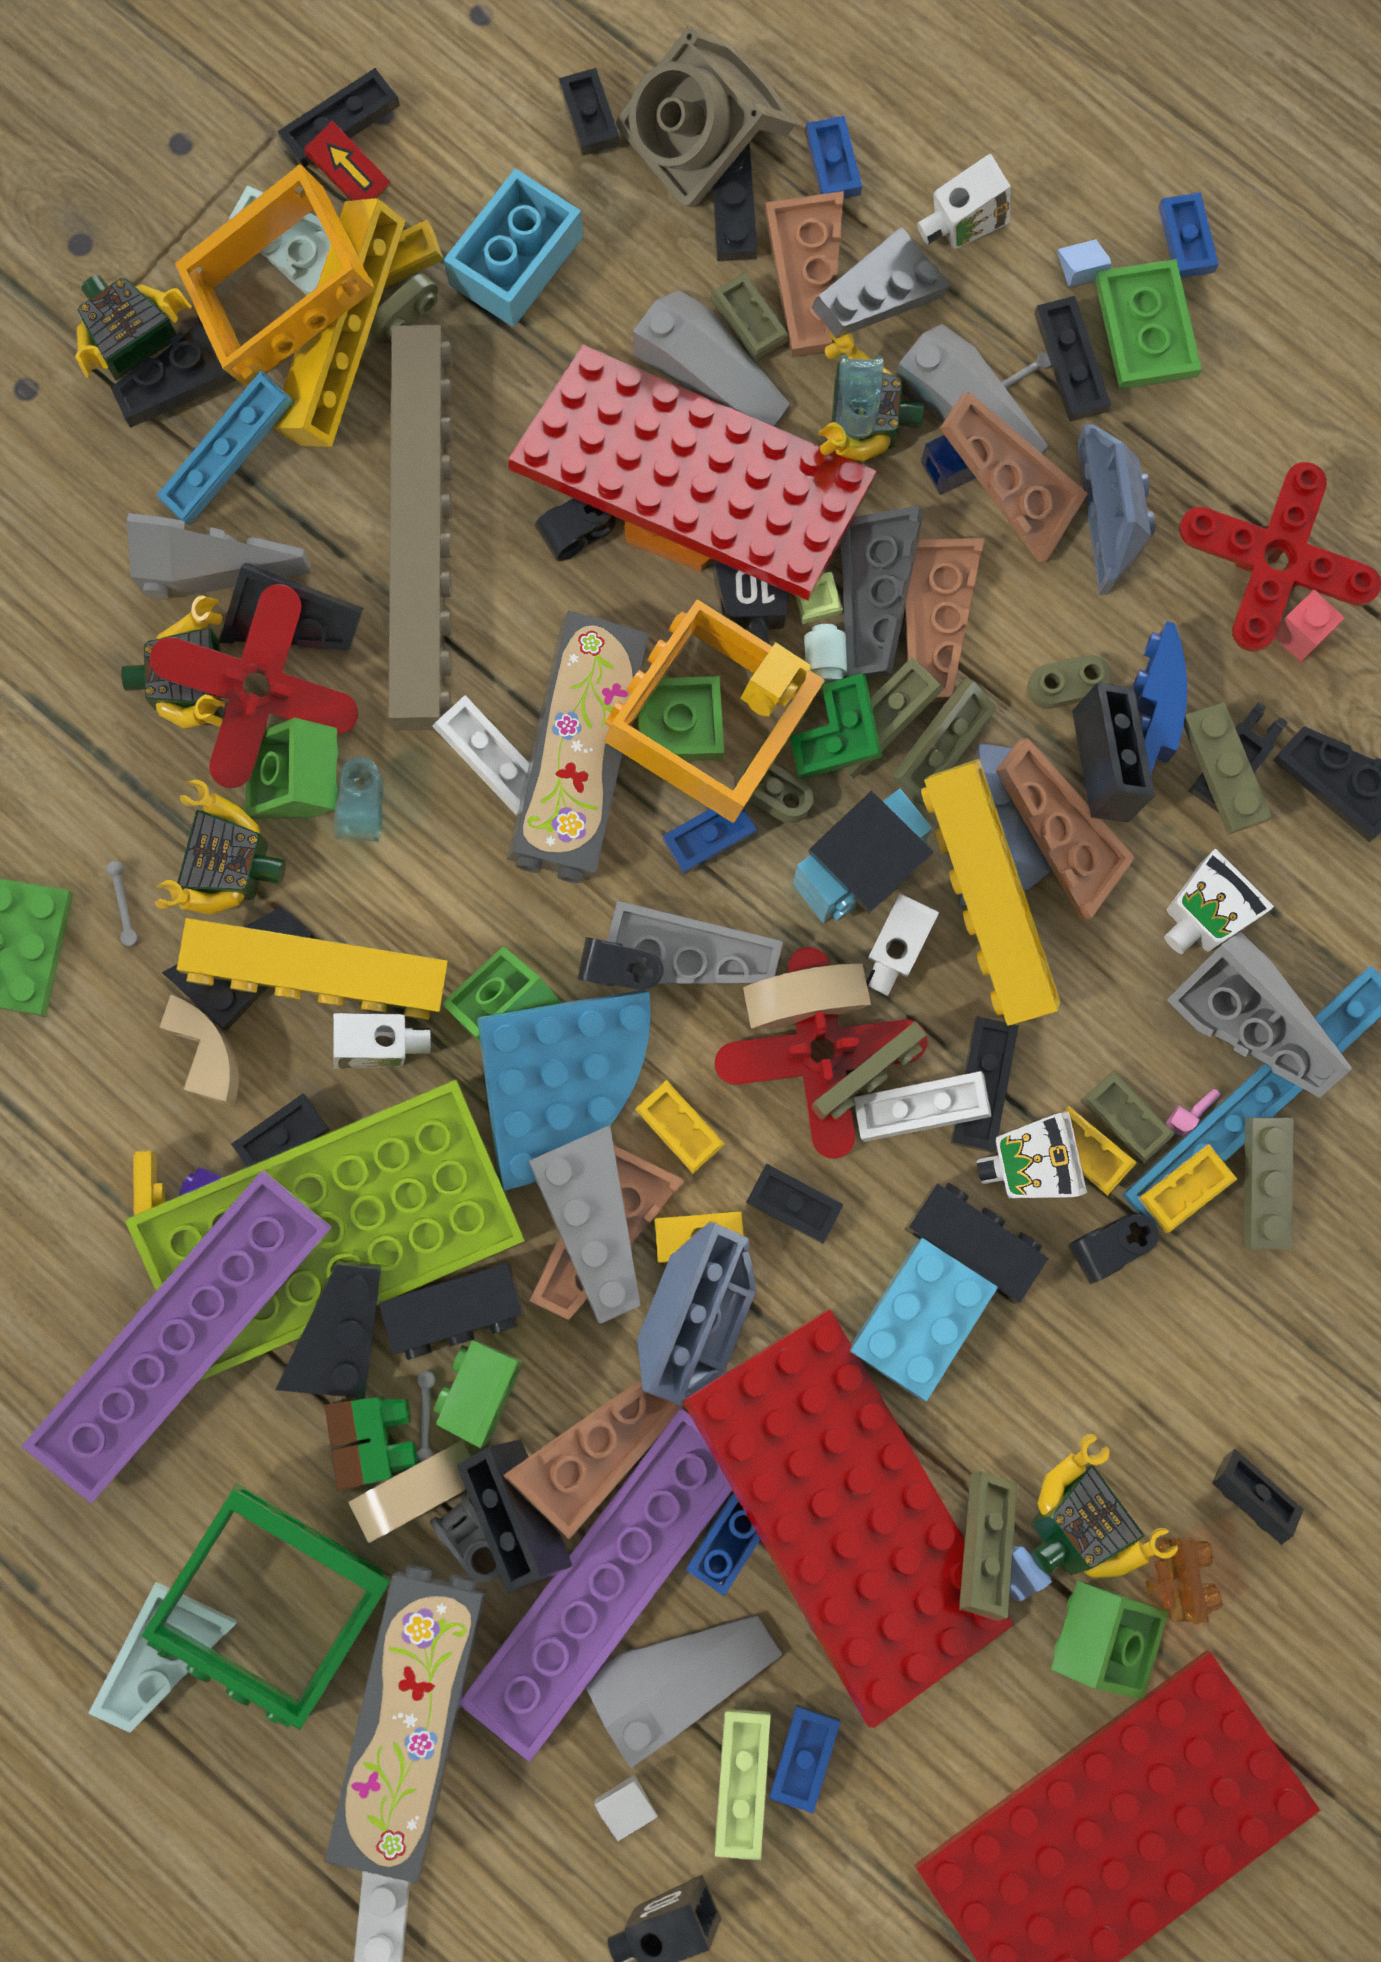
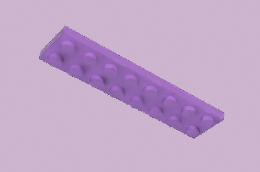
M262 1170L21 1447L92 1504L327 1234L331 1226L266 1171Z
M680 1408L569 1555L573 1566L554 1575L462 1697L460 1706L528 1762L533 1759L732 1491L731 1486L689 1413Z

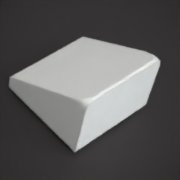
M635 1774L595 1798L594 1805L617 1841H620L658 1817Z

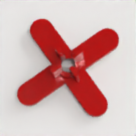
M1297 463L1286 473L1267 528L1206 507L1190 509L1180 521L1179 534L1188 546L1234 562L1237 567L1251 571L1232 626L1234 641L1246 651H1261L1267 648L1273 641L1292 587L1298 585L1312 591L1315 589L1320 594L1355 606L1369 604L1378 596L1381 590V578L1378 572L1371 566L1307 543L1327 487V478L1324 471L1314 463ZM1268 551H1270L1268 560L1276 562L1283 552L1287 555L1288 564L1283 570H1276L1268 565L1265 560V555Z
M276 584L269 586L260 595L241 659L175 637L159 640L150 652L151 668L160 678L228 700L209 762L211 777L218 785L224 788H238L250 779L270 714L287 720L298 718L337 728V734H343L351 730L358 719L357 705L349 695L282 673L301 612V601L298 594L286 585ZM259 673L266 677L269 683L266 695L259 698L257 695L251 693L248 695L245 692L243 684L249 674Z
M805 947L797 950L791 956L787 971L790 973L830 966V962L827 956L819 949ZM818 1011L816 1015L795 1023L796 1034L725 1044L716 1054L715 1071L722 1081L730 1085H744L803 1077L813 1147L818 1154L827 1159H839L847 1155L855 1143L852 1110H848L837 1120L830 1114L821 1121L811 1108L813 1103L846 1077V1071L858 1068L915 1021L897 1020L839 1028L837 1014H824L822 1011ZM927 1035L919 1043L923 1051L908 1063L918 1060L924 1054L928 1044ZM816 1039H827L834 1047V1056L831 1060L823 1059L820 1063H817L810 1057L811 1043ZM896 1061L893 1065H898L901 1063L899 1061Z

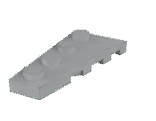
M621 901L616 903L607 940L623 944L624 947L645 950L656 954L664 966V974L658 984L755 983L775 977L783 941ZM643 958L641 964H634L632 967V972L639 974L640 982H642L644 976H652L653 968L646 966V958Z
M610 1125L529 1160V1165L598 1323L602 1324L641 1306Z

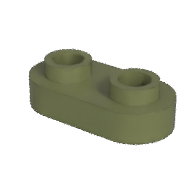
M423 273L412 277L377 308L370 332L382 343L392 341V326H409L420 315L425 316L434 309L438 301V286Z
M1084 655L1042 665L1030 677L1027 693L1035 705L1044 709H1053L1079 703L1096 683H1110L1111 670L1105 660L1095 655ZM1087 669L1093 670L1097 674V679H1088L1084 675V671ZM1053 679L1057 683V688H1047L1044 680Z
M755 756L747 757L739 763L734 776L735 787ZM773 763L760 782L761 785L756 788L749 801L783 822H800L809 814L813 804L812 790L804 781ZM791 800L797 807L788 808L784 805L783 801Z

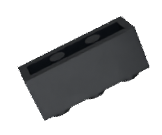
M1096 683L1072 710L1090 814L1092 818L1128 823L1155 797L1135 691L1133 688Z
M947 1182L945 1187L938 1183L932 1186L904 1230L917 1239H925L997 1286L998 1288L995 1292L1011 1303H1020L1049 1259L1040 1253L1043 1246L1022 1232L1015 1236L1003 1228L1006 1221L988 1208L983 1207L980 1212L966 1203L969 1196L953 1184Z
M508 1263L379 1302L393 1355L405 1353L407 1360L433 1353L431 1344L448 1340L449 1347L475 1340L473 1332L490 1327L492 1334L518 1327L516 1318L525 1316L512 1267Z
M521 1439L490 1446L457 1464L508 1594L541 1583L573 1566L560 1533L503 1476L529 1458Z

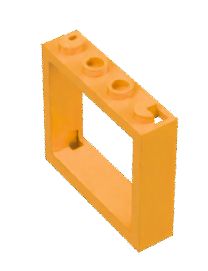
M301 164L175 263L222 368L246 387L260 370L265 373L269 372L375 290L324 187ZM302 185L304 190L298 193L295 189ZM314 210L343 268L240 346L214 288ZM198 266L202 268L199 273L194 270Z
M697 599L687 614L683 611L677 614L669 628V631L673 634L666 643L660 639L648 658L652 665L646 674L641 670L636 673L626 690L631 695L623 705L617 701L613 706L612 712L605 720V724L609 725L610 728L604 742L730 822L735 823L813 702L825 680L812 671H808L800 687L792 696L791 703L733 791L631 727V724L692 635L752 673L756 672L772 648L763 640Z

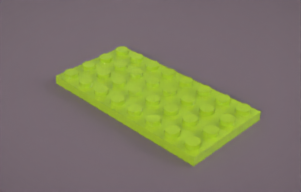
M457 1079L128 1217L125 1220L156 1291L262 1170L266 1171L331 1226L327 1234L199 1381L299 1339L337 1260L381 1265L377 1297L378 1305L379 1302L392 1299L525 1241Z

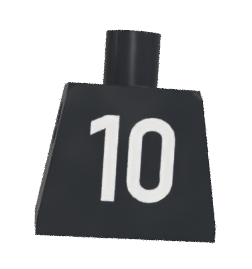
M713 559V577L722 615L770 645L769 630L784 628L789 592Z
M703 1875L635 1907L624 1927L625 1930L608 1937V1949L613 1961L628 1962L636 1958L637 1962H680L709 1951L721 1922V1916Z

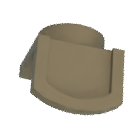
M690 26L685 29L658 66L651 69L640 80L631 101L616 120V126L679 203L688 207H696L759 129L787 137L797 125L792 114L777 93L730 43L721 37Z

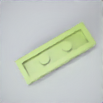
M724 1709L715 1857L761 1860L770 1712Z

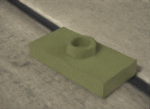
M745 272L711 292V300L754 361L759 360L789 341L788 332Z
M1114 1070L1081 1100L1090 1112L1140 1164L1145 1163L1175 1134Z

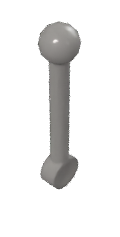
M1047 352L1040 353L1036 362L1002 381L1003 386L1008 388L1040 368H1049L1051 364Z
M112 861L107 865V873L113 878L124 930L121 933L120 940L125 946L133 947L138 944L139 935L132 930L121 879L124 868L120 862Z
M423 1371L417 1379L419 1386L422 1387L421 1447L417 1452L418 1463L433 1456V1452L429 1449L431 1387L435 1384V1376L430 1371Z

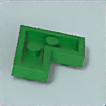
M862 673L822 685L830 725L790 736L797 775L801 779L882 757L867 679Z

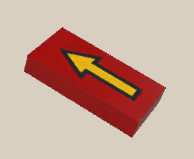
M333 121L304 148V153L350 201L376 199L391 184V181Z

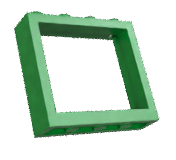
M236 1482L148 1622L141 1637L148 1640L146 1645L157 1650V1655L170 1659L173 1655L187 1663L186 1670L197 1679L210 1682L212 1678L226 1686V1694L236 1702L246 1706L253 1702L265 1709V1716L272 1723L276 1724L279 1722L287 1728L292 1725L301 1730L388 1587L390 1574ZM234 1512L365 1589L298 1699L166 1622Z

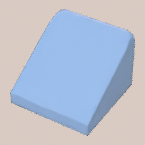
M1097 240L1060 248L1057 251L1068 287L1093 282L1098 271L1108 270L1112 266L1109 256Z
M1013 1546L1010 1596L1016 1601H1022L1044 1589L1052 1581L1047 1573L1038 1568L1032 1556L1024 1547Z

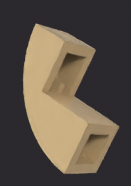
M863 963L810 968L778 975L743 987L751 1029L785 1028L816 1015L818 1011H822L824 1014H850L871 1005Z
M170 995L159 1028L171 1035L199 1043L184 1090L193 1095L235 1107L239 1087V1072L236 1056L230 1041L218 1024L191 1003Z
M463 1440L348 1502L368 1543L466 1490L457 1464L471 1457Z

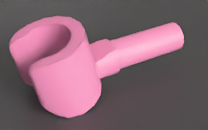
M1212 1089L1190 1112L1178 1105L1165 1124L1180 1136L1186 1135L1197 1126L1202 1113L1221 1096L1216 1089Z

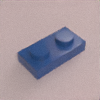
M845 116L806 123L805 135L820 195L844 191L843 199L860 196L862 184Z
M1201 192L1162 198L1158 208L1171 260L1177 259L1180 277L1185 278L1215 273L1219 264Z
M708 809L664 834L662 837L683 875L752 837L756 834L757 829L745 809L742 810L735 823L730 822L712 809Z
M796 1704L769 1792V1799L814 1813L841 1721L839 1718Z

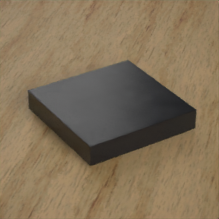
M872 790L808 851L869 914L927 861L934 852Z

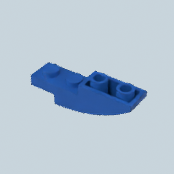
M1166 621L1158 634L1151 633L1143 656L1149 658L1146 670L1139 669L1132 685L1135 695H1137L1138 711L1142 712L1140 722L1151 774L1156 759L1168 763L1177 752L1186 713V664L1175 623Z
M734 1492L728 1498L686 1568V1571L723 1596H725L760 1541L759 1535Z

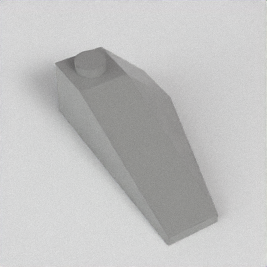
M680 290L655 300L633 330L634 355L696 394L773 427L778 425L790 408L789 402L715 313Z
M943 324L923 333L899 362L896 376L902 379L901 392L914 402H924V409L944 422L960 395L970 392L1041 454L1046 451L1048 444L976 348Z
M128 513L127 516L131 578L140 591L150 598L162 600L167 599L168 595L184 597L235 587L240 568L244 563L281 577L310 573L311 563L305 550L302 548L254 537L248 538L246 543H241L235 538L224 534V530L210 528L207 534L184 530L185 521L132 513Z
M1241 931L1223 943L1167 999L1197 1031L1208 1037L1214 1035L1235 1047V1052L1245 1057L1251 1055L1271 1066L1275 1074L1319 1098L1352 1069L1271 960Z
M753 1615L710 1627L701 1632L679 1638H671L640 1649L621 1652L599 1668L586 1686V1689L607 1732L629 1767L632 1768L679 1735L783 1654L758 1615Z

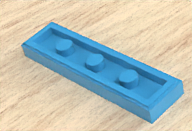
M260 370L156 496L181 521L191 525L294 403V400L267 373Z

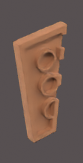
M844 191L765 203L766 222L786 331L789 334L791 357L825 352V347L832 344V339L829 338V334L832 332L811 307L817 297L837 281Z
M972 393L961 394L941 426V431L1038 562L1047 561L1088 493Z
M985 538L918 540L904 610L906 662L913 657L944 688L931 703L947 702L953 694L965 628L967 626L972 594Z
M1029 738L1019 740L996 769V773L1081 920L1091 919L1135 857L1101 819L1091 817L1089 805Z
M613 1145L631 1246L632 1242L647 1224L654 1219L662 1206L685 1180ZM559 1236L528 1300L570 1320L585 1302L587 1296L562 1238Z
M640 1379L503 1476L563 1537L569 1540L660 1436L680 1408L683 1409L685 1406H680L643 1391L642 1379Z

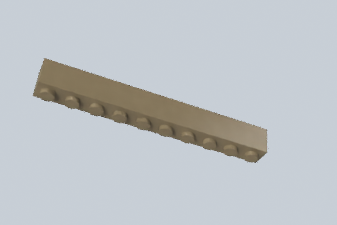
M441 325L392 326L389 720L394 731L435 730L432 727L434 723L452 708L451 692L444 691V676H451L452 672L451 652L444 651V636H451L452 634L451 612L445 611V597H451L452 595L451 572H445V558L452 557L451 533H445V519H452L451 494H445V480H452L451 455H445V442H452L451 417H445V404H452L451 379H445V366H452L451 341H444Z

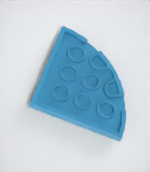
M638 990L477 1017L497 1175L504 1191L536 1181L529 1165V1160L609 1126L616 1119L637 1082L645 1058L651 1016L649 991Z

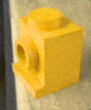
M775 642L750 679L740 699L748 703L755 713L769 717L777 704L784 708L803 682L811 665Z

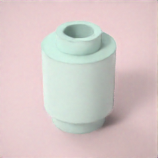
M833 624L814 626L812 631L804 636L805 662L811 665L809 670L825 680L823 684L843 679L847 675L846 634L843 631L837 630V626Z

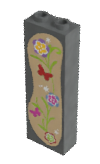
M568 610L563 618L507 855V860L517 862V868L532 873H540L541 869L557 872V878L570 883H582L583 879L589 880L596 873L622 757L620 751L604 742L610 728L609 725L605 724V720L612 712L613 706L617 701L624 705L631 694L627 693L626 690L636 673L641 670L649 633Z
M407 1565L405 1571L398 1570L392 1575L325 1863L417 1884L424 1867L487 1590L477 1588L478 1581L472 1578L451 1575L449 1582L432 1578L433 1570Z

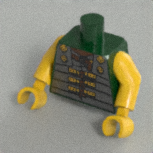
M92 276L83 283L81 288L88 300L78 308L83 321L77 327V354L75 359L86 378L91 377L90 372L93 369L102 367L103 370L108 369L112 377L117 381L146 358H151L170 345L169 340L176 335V332L167 315L176 323L179 320L178 312L185 308L190 310L192 306L177 288L168 290L165 293L142 284L134 286L126 278H120L108 286L101 276Z
M830 333L829 338L833 339L836 343L825 347V355L829 359H836L841 356L842 363H837L831 423L818 432L820 436L828 439V441L820 446V451L823 455H829L834 452L848 459L863 463L895 446L899 426L921 428L924 402L900 401L902 379L899 376L893 375L889 370L854 345L851 333L839 338Z
M203 595L198 596L194 600L192 611L157 635L156 639L147 641L144 644V665L123 666L121 670L122 685L125 691L145 690L146 700L158 712L159 716L183 729H190L208 723L220 726L222 719L219 717H222V706H225V702L220 697L160 678L151 668L150 652L159 640L167 637L179 638L220 652L218 638L211 628H206L209 623L219 625L222 622L221 614L211 612L213 606L218 604L219 600Z
M200 780L187 781V784L197 788L199 796L194 801L188 796L180 795L181 802L186 806L202 805L204 811L196 810L178 881L166 880L156 886L159 889H167L171 893V901L158 899L155 901V905L160 909H169L179 904L183 910L215 915L239 906L243 900L254 899L259 880L281 884L285 874L286 861L266 856L268 842L260 834L259 825L240 806L216 793L209 795V789L204 782Z
M1095 1434L1083 1436L1079 1443L1080 1452L1076 1455L1070 1453L1044 1477L1037 1503L1039 1512L1033 1519V1527L1044 1542L1032 1552V1558L1038 1568L1047 1574H1051L1058 1566L1062 1565L1070 1575L1084 1572L1091 1578L1122 1576L1149 1563V1557L1157 1555L1160 1558H1170L1178 1549L1177 1545L1165 1551L1155 1547L1156 1539L1170 1532L1165 1528L1155 1529L1149 1537V1542L1145 1544L1140 1542L1145 1536L1094 1467V1465L1106 1462L1110 1452L1108 1447L1102 1448L1097 1455L1087 1454L1088 1446L1097 1439Z

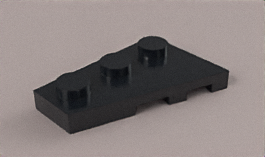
M199 316L197 317L199 323L185 334L179 331L169 340L171 346L156 358H146L111 387L113 395L130 428L237 380L222 368Z
M244 563L241 566L218 643L233 644L234 642H246L260 595L269 586L282 584L292 588L298 594L301 601V612L291 645H298L301 648L349 650L351 648L364 610L363 607L250 564Z
M1303 726L1273 761L1365 840L1371 842L1381 832V758L1377 757L1374 760L1353 751L1348 744Z
M282 907L245 926V928L315 938ZM177 964L162 972L163 975L226 1031L268 988L258 985L257 993L230 989L231 981L215 978L213 986L187 982L188 974L179 972Z
M336 1261L275 1390L365 1399L381 1273L380 1264Z

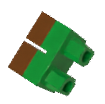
M384 1396L324 1405L330 1446L367 1438L371 1439V1442L331 1450L337 1491L391 1479L397 1476L396 1472L418 1464L415 1442L410 1441L392 1445L389 1427L411 1423L408 1399L385 1400Z

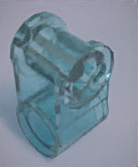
M841 354L838 382V391L840 393L839 422L844 428L846 435L851 438H866L875 430L880 407L883 356H876L874 360L849 359L847 354ZM861 409L866 411L867 414H855L852 410Z
M352 758L342 768L339 800L335 811V838L377 842L380 840L384 783L377 766L368 758ZM362 773H367L370 780L364 781L363 787L358 788L354 780H360Z

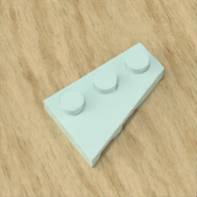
M247 186L231 213L229 220L263 194V192ZM309 213L260 251V253L302 292L308 295L317 287L331 243L318 217Z
M155 1582L88 1713L129 1733L188 1673L186 1670L187 1663L173 1655L170 1659L157 1655V1650L146 1645L148 1640L141 1637L148 1622L170 1589L158 1582ZM182 1595L166 1622L212 1648L236 1625L237 1620Z

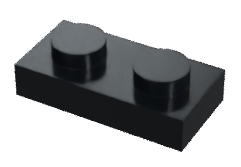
M597 68L558 78L559 88L582 156L619 146V133Z
M303 1093L231 1143L246 1167H249L318 1138L330 1131V1129L311 1101Z
M767 1163L746 1201V1204L821 1244H824L843 1207L842 1203Z
M1233 1449L1223 1458L1212 1484L1228 1500L1235 1503L1253 1519L1259 1528L1271 1535L1281 1545L1294 1536L1304 1509L1240 1452Z

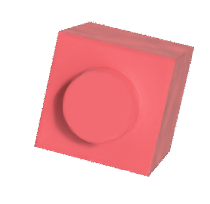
M1314 589L1279 624L1275 638L1302 662L1335 630L1345 617Z

